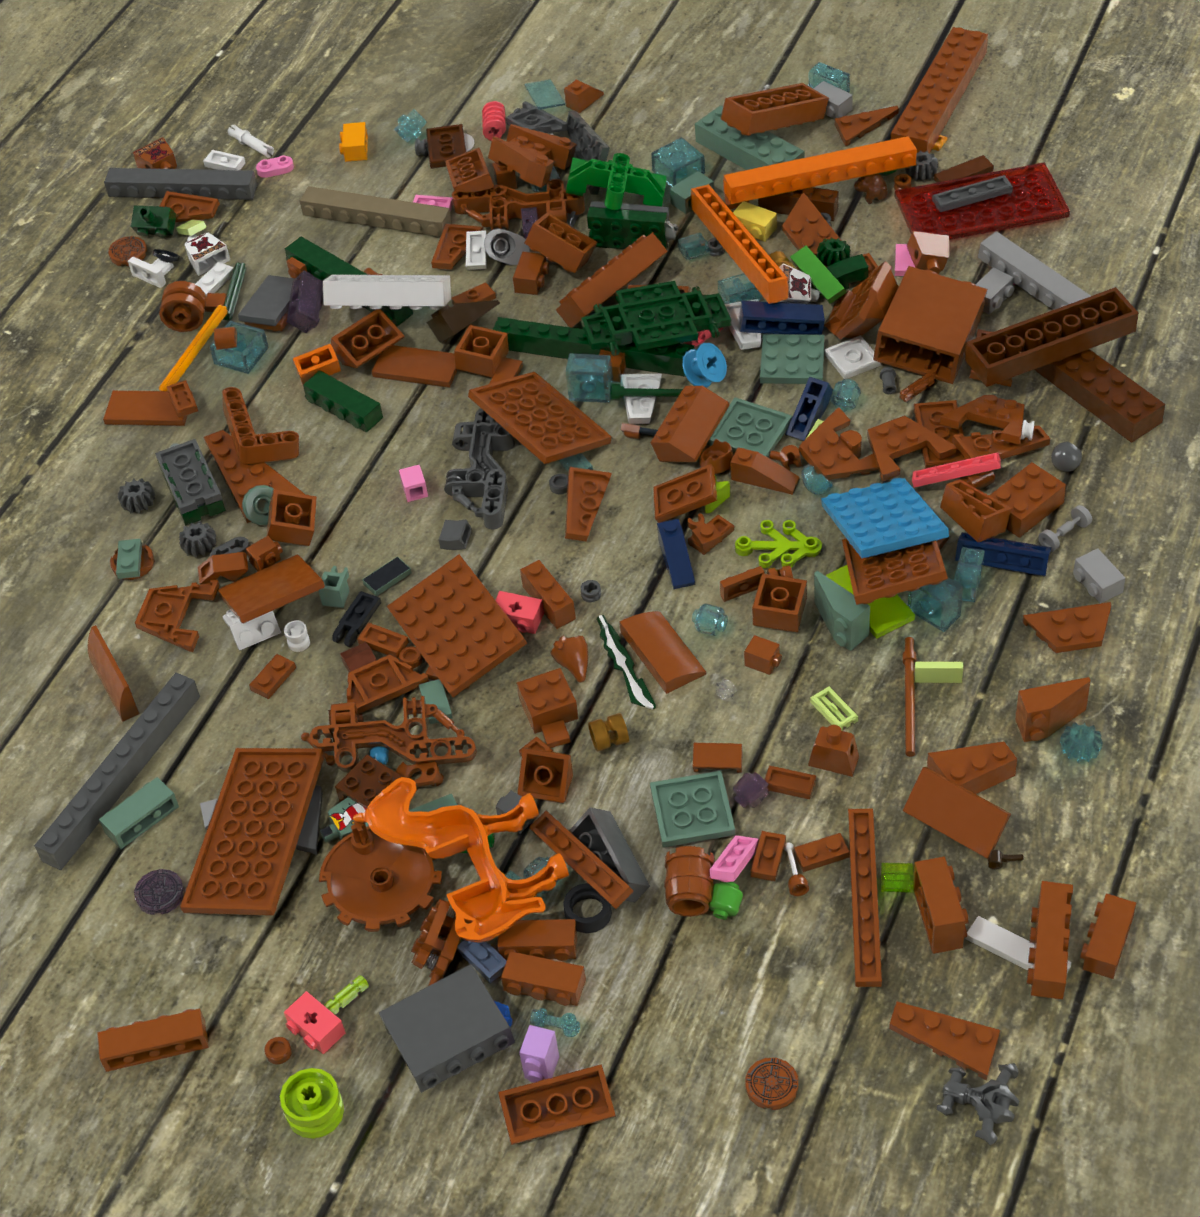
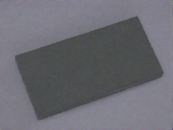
M268 275L238 314L239 321L276 326L305 287V280Z

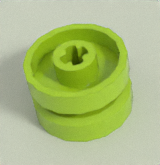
M315 1068L300 1070L290 1076L282 1087L280 1093L282 1110L293 1132L301 1137L315 1139L326 1136L334 1131L342 1121L344 1114L343 1100L339 1093L337 1082L326 1071Z

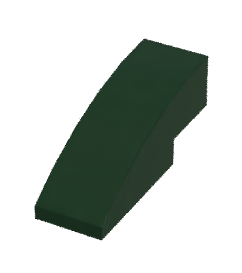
M863 254L849 257L826 267L845 290L849 289V283L868 278V265Z

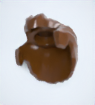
M878 173L863 176L854 183L856 191L866 192L865 200L868 204H872V200L875 198L882 200L887 196V184Z

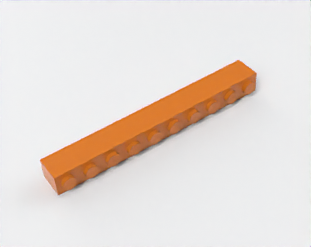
M909 136L725 174L724 192L730 204L915 166L917 148Z
M708 184L692 188V210L766 301L771 304L788 299L787 276L712 187Z

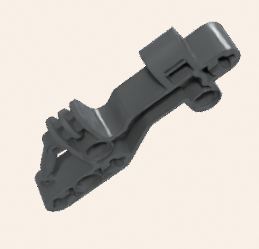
M479 409L475 414L474 422H460L456 424L452 441L454 448L469 451L471 467L449 470L446 475L447 479L444 490L448 495L453 496L454 501L460 502L468 510H473L476 517H483L486 528L494 530L503 525L508 486L506 473L492 458L493 451H508L512 449L515 445V440L508 431L495 422L484 410ZM467 497H483L482 508L474 507L475 504Z

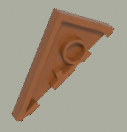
M892 106L835 118V127L844 145L848 146L855 137L861 138L866 133L881 126V121L884 119L890 120L898 114L899 107Z

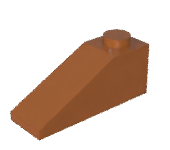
M738 447L730 462L731 480L793 495L800 480L798 475L756 451Z

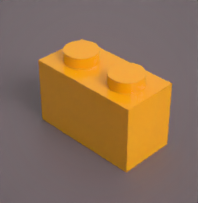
M366 123L343 124V131L340 132L341 143H339L340 154H344L345 162L367 160L368 133Z

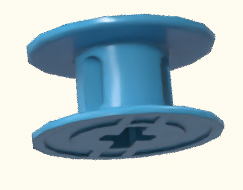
M703 343L698 349H690L683 357L682 366L684 374L693 386H704L707 388L712 382H720L726 376L727 364L725 357L720 349L711 343Z

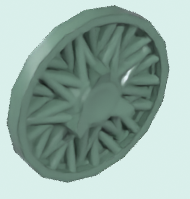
M266 485L255 486L244 495L242 502L243 512L252 523L268 525L269 505L273 490H275L272 487Z

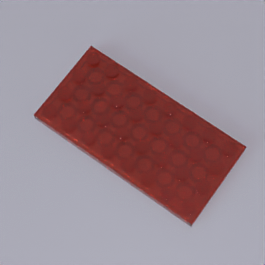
M1045 162L895 190L894 194L911 234L913 231L948 235L949 240L1059 220L1070 216V210ZM1003 175L1006 176L1013 186V192L943 212H939L932 201V195Z

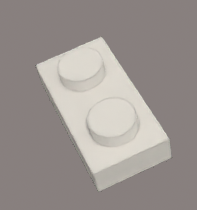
M212 150L203 161L205 167L216 170H240L246 163L245 158L242 156Z
M486 231L466 233L467 270L487 268V253L484 248V240L487 236Z

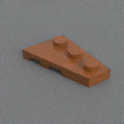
M445 224L431 262L432 268L451 270L466 253V233L483 231V227Z

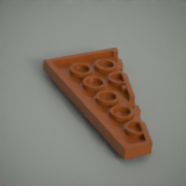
M224 430L204 437L205 443L247 523L251 521L246 518L243 512L242 502L244 495L249 489L259 485H266L279 491L304 494L265 462L254 464L240 462L232 437Z

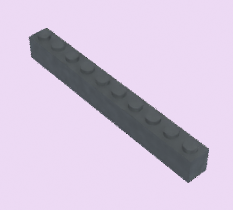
M175 673L34 845L42 862L58 870L63 869L100 823L99 819L112 808L200 698L195 680L179 673Z

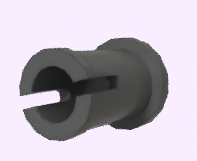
M885 367L879 375L883 383V392L885 394H893L897 390L895 384L896 372L892 367Z

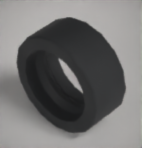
M588 883L573 887L566 894L563 901L565 919H575L577 932L594 933L603 929L610 921L612 915L611 905ZM583 899H595L602 903V910L597 915L588 918L579 917L574 914L573 907Z

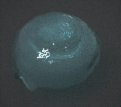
M811 464L803 468L801 473L802 482L809 492L815 495H822L834 488L833 483L829 482L822 474H816L815 467Z

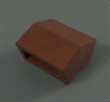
M366 642L340 653L343 664L348 672L376 661L371 648Z

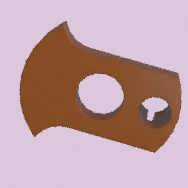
M435 761L414 765H406L402 762L396 769V773L401 777L410 779L415 772L421 771V776L414 780L416 787L435 786V784L439 786L444 780V776L439 772V766Z

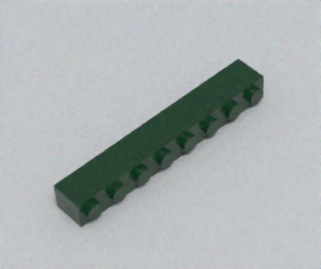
M302 236L284 248L286 261L293 257L306 265L308 275L319 283H323L331 275H368ZM362 306L363 308L369 310L370 312H373L374 310H376V309H370V306ZM382 306L381 308L396 327L414 314L410 306H402L401 309H390V306Z

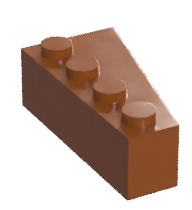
M1042 881L1037 907H1032L1031 922L1035 923V927H1031L1029 943H1034V948H1029L1028 963L1033 964V969L1028 968L1027 984H1031L1032 996L1063 1000L1067 977V951L1072 909L1070 903L1073 894L1072 884Z

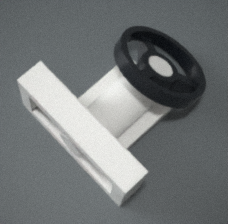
M154 249L152 255L158 259L152 264L135 257L128 260L132 276L162 288L166 284L164 275L174 267L170 262L179 261L180 256L171 251Z

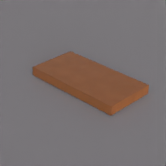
M392 345L380 353L372 370V376L450 387L458 369H456L454 353Z
M113 390L103 420L106 425L185 426L188 415L178 417L168 391Z
M956 400L914 404V413L918 424L954 444L952 442L953 435L961 434V437H964L962 425L959 429L940 425L942 415L958 408ZM928 447L921 448L925 469L966 460L958 448H956V454L941 460Z
M927 767L922 768L903 809L905 813L987 859L990 857L991 852L994 851L1011 816V813Z

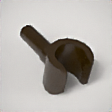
M994 850L988 858V867L997 870L1002 868L1003 862L1020 861L1024 859L1023 854L1003 855L1001 851Z

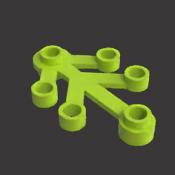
M763 520L760 523L761 533L768 535L774 541H751L749 537L741 536L735 542V552L739 556H748L753 550H774L769 554L762 553L759 555V566L769 568L774 561L781 557V566L790 565L792 568L794 563L804 556L816 557L822 550V542L816 537H806L796 529L794 521L786 520L782 525L783 533L791 535L797 540L789 541L774 529V524L771 520ZM790 550H797L793 554L787 553Z

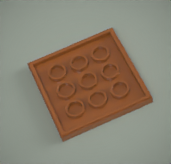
M297 554L217 590L223 601L240 622L244 624L323 589L325 585L318 574Z

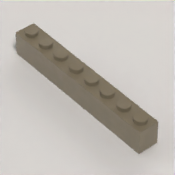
M308 186L300 199L303 215L436 237H441L445 224H452L450 208L311 186Z

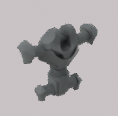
M1015 1063L998 1065L1000 1070L998 1078L996 1080L990 1079L986 1084L977 1088H971L969 1084L961 1083L962 1078L967 1074L961 1067L950 1068L949 1073L952 1074L950 1081L944 1084L942 1090L944 1098L942 1104L937 1105L936 1109L945 1116L953 1113L952 1107L954 1102L962 1105L972 1104L977 1111L979 1121H983L982 1130H977L975 1136L986 1141L990 1146L995 1144L998 1138L993 1132V1125L1002 1122H1012L1015 1115L1009 1110V1106H1018L1020 1102L1009 1090V1086L1006 1085L1010 1078L1015 1079L1018 1077V1067Z

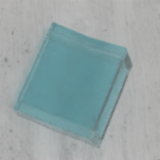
M701 232L678 239V249L686 260L710 253L708 241L704 239Z

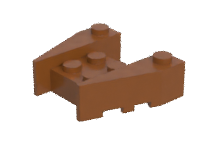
M511 124L506 141L493 136L488 158L497 164L507 165V170L511 173L516 171L520 174L519 178L542 188L549 182L553 166L565 170L572 164L577 144L571 142L566 137H558Z

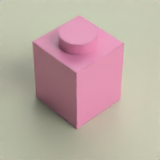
M420 465L399 470L407 502L428 497L426 482Z

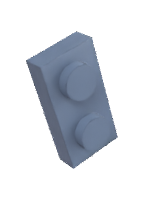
M464 940L457 946V951L489 983H492L502 975L507 961L487 941L476 943Z

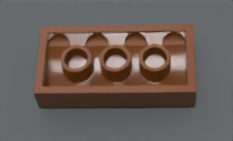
M480 147L445 161L454 191L477 192L494 187Z
M660 611L641 613L619 621L621 634L666 694L706 675L705 669Z
M97 626L91 627L87 644L89 659L122 722L139 715V711L129 685Z
M602 1064L498 1092L511 1145L616 1117Z

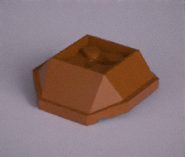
M886 261L873 270L867 279L841 296L836 301L824 326L841 340L843 337L855 338L860 335L862 336L881 322L899 287L891 271L892 266Z

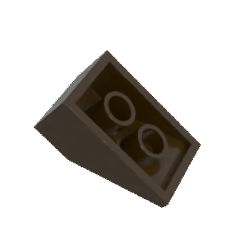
M492 300L457 303L451 307L447 304L431 314L432 319L426 323L441 343L499 305L500 302Z

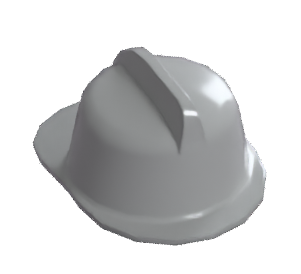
M504 229L490 231L484 240L486 253L491 258L509 265H518L522 252H530L529 246L524 244L526 240L524 237Z

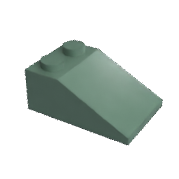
M816 571L814 573V603L836 643L852 651L869 636L870 605H856L852 593L819 571Z

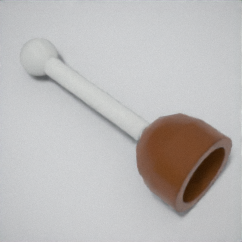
M788 842L785 844L784 850L788 852L793 876L788 881L789 892L793 896H802L809 891L808 881L803 875L798 874L792 852L794 846Z

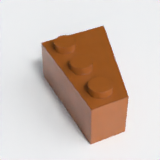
M1004 741L928 753L927 768L975 794L1016 775L1017 758Z

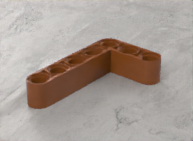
M228 387L222 391L223 412L240 462L254 464L298 457V433L282 431L255 435L240 389Z

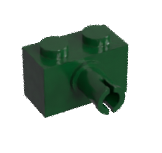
M134 205L131 228L139 236H148V234L158 237L173 236L176 213L171 207Z

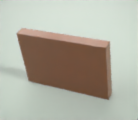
M712 464L653 487L656 521L661 523L717 501L715 468Z

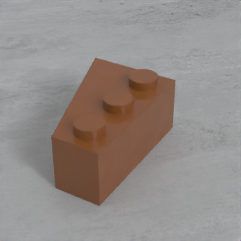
M961 479L946 484L940 508L977 542L1005 532L1012 510L1009 506Z

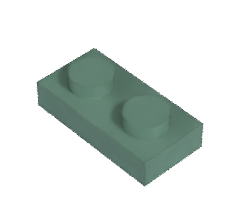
M140 538L118 542L116 567L118 579L140 577L142 554Z

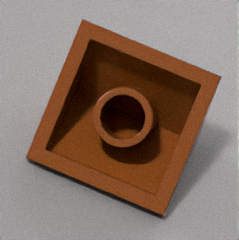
M523 748L517 794L524 796L530 793L533 798L564 803L573 778L571 755Z

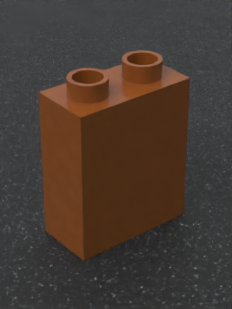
M908 266L878 330L873 360L923 376L930 373L937 380L953 384L966 355V342L973 339L980 323L988 289L976 286L972 282H962L938 275L931 270H921Z

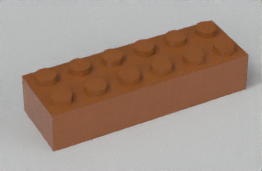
M804 83L725 98L721 120L728 123V126L740 130L741 134L751 136L755 133H764L769 130H777L778 128L797 124L802 125L806 122L824 119L829 97Z
M653 232L647 237L643 234L635 243L625 248L618 256L616 255L605 266H602L591 277H588L577 288L575 287L559 301L561 305L556 309L557 313L569 327H574L581 321V317L588 316L594 311L593 306L595 304L598 305L600 303L602 305L616 294V291L621 290L667 252L666 248Z

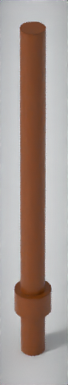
M906 637L905 651L902 654L903 664L905 665V754L908 757H912L915 755L914 665L917 662V654L914 651V638Z

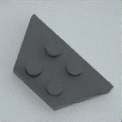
M527 101L522 103L523 108L521 110L516 108L512 114L506 117L508 126L513 124L543 133L568 130L567 122Z

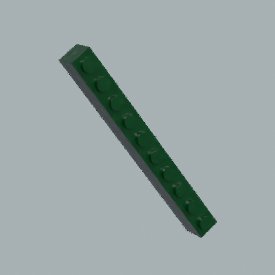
M498 317L493 327V330L508 333L509 351L593 363L594 359L598 358L601 350L611 351L609 347L592 350L584 329ZM632 338V343L619 345L618 348L620 353H625L626 368L686 377L682 366L683 357L687 351L695 349V345L678 343L637 350Z

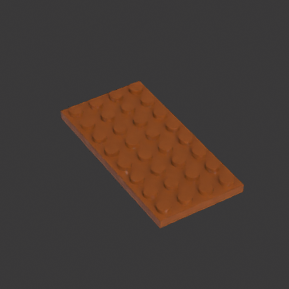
M322 748L235 749L180 906L183 913L274 916L325 757Z

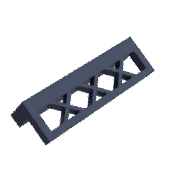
M962 532L958 538L955 561L1046 576L1052 547L994 537L977 542L968 533Z

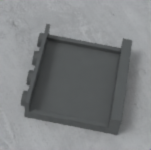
M472 964L379 1012L388 1034L391 1035L421 1093L515 1043L510 1026Z

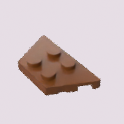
M805 193L800 196L782 226L783 232L798 251L807 246L815 256H817L819 243L823 242V239L839 238Z
M1107 602L1023 615V624L1025 626L1030 625L1036 631V636L1045 641L1048 647L1055 653L1100 647L1103 643L1112 604Z
M389 654L348 673L347 703L355 702L358 714L418 688L419 684L427 683L429 679L427 674L415 672L412 666L400 662L398 658Z

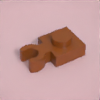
M701 513L698 514L699 522H693L691 518H688V527L692 530V536L703 550L722 542L721 533L712 522L705 524V518Z

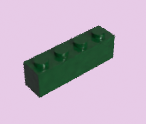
M318 371L303 384L305 398L308 402L318 405L324 411L336 415L340 420H345L355 428H359L366 433L383 419L379 402L322 371Z

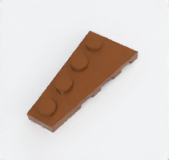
M898 1001L896 1002L889 1029L919 1045L924 1044L933 1049L932 1052L941 1057L945 1055L956 1061V1065L964 1069L969 1068L978 1073L979 1077L987 1081L1000 1035L999 1029Z

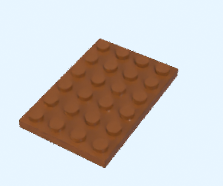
M535 371L469 390L468 397L544 464L611 444V435Z
M847 538L842 539L856 605L870 604L879 598H891L897 595V593L915 591L929 584L937 585L943 580L948 579L936 540L861 558Z
M460 554L387 606L452 697H455L527 644L525 638Z

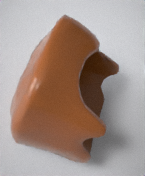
M715 439L713 445L700 454L698 461L700 467L712 464L715 468V474L730 469V462L733 458L731 445L726 441L721 442Z

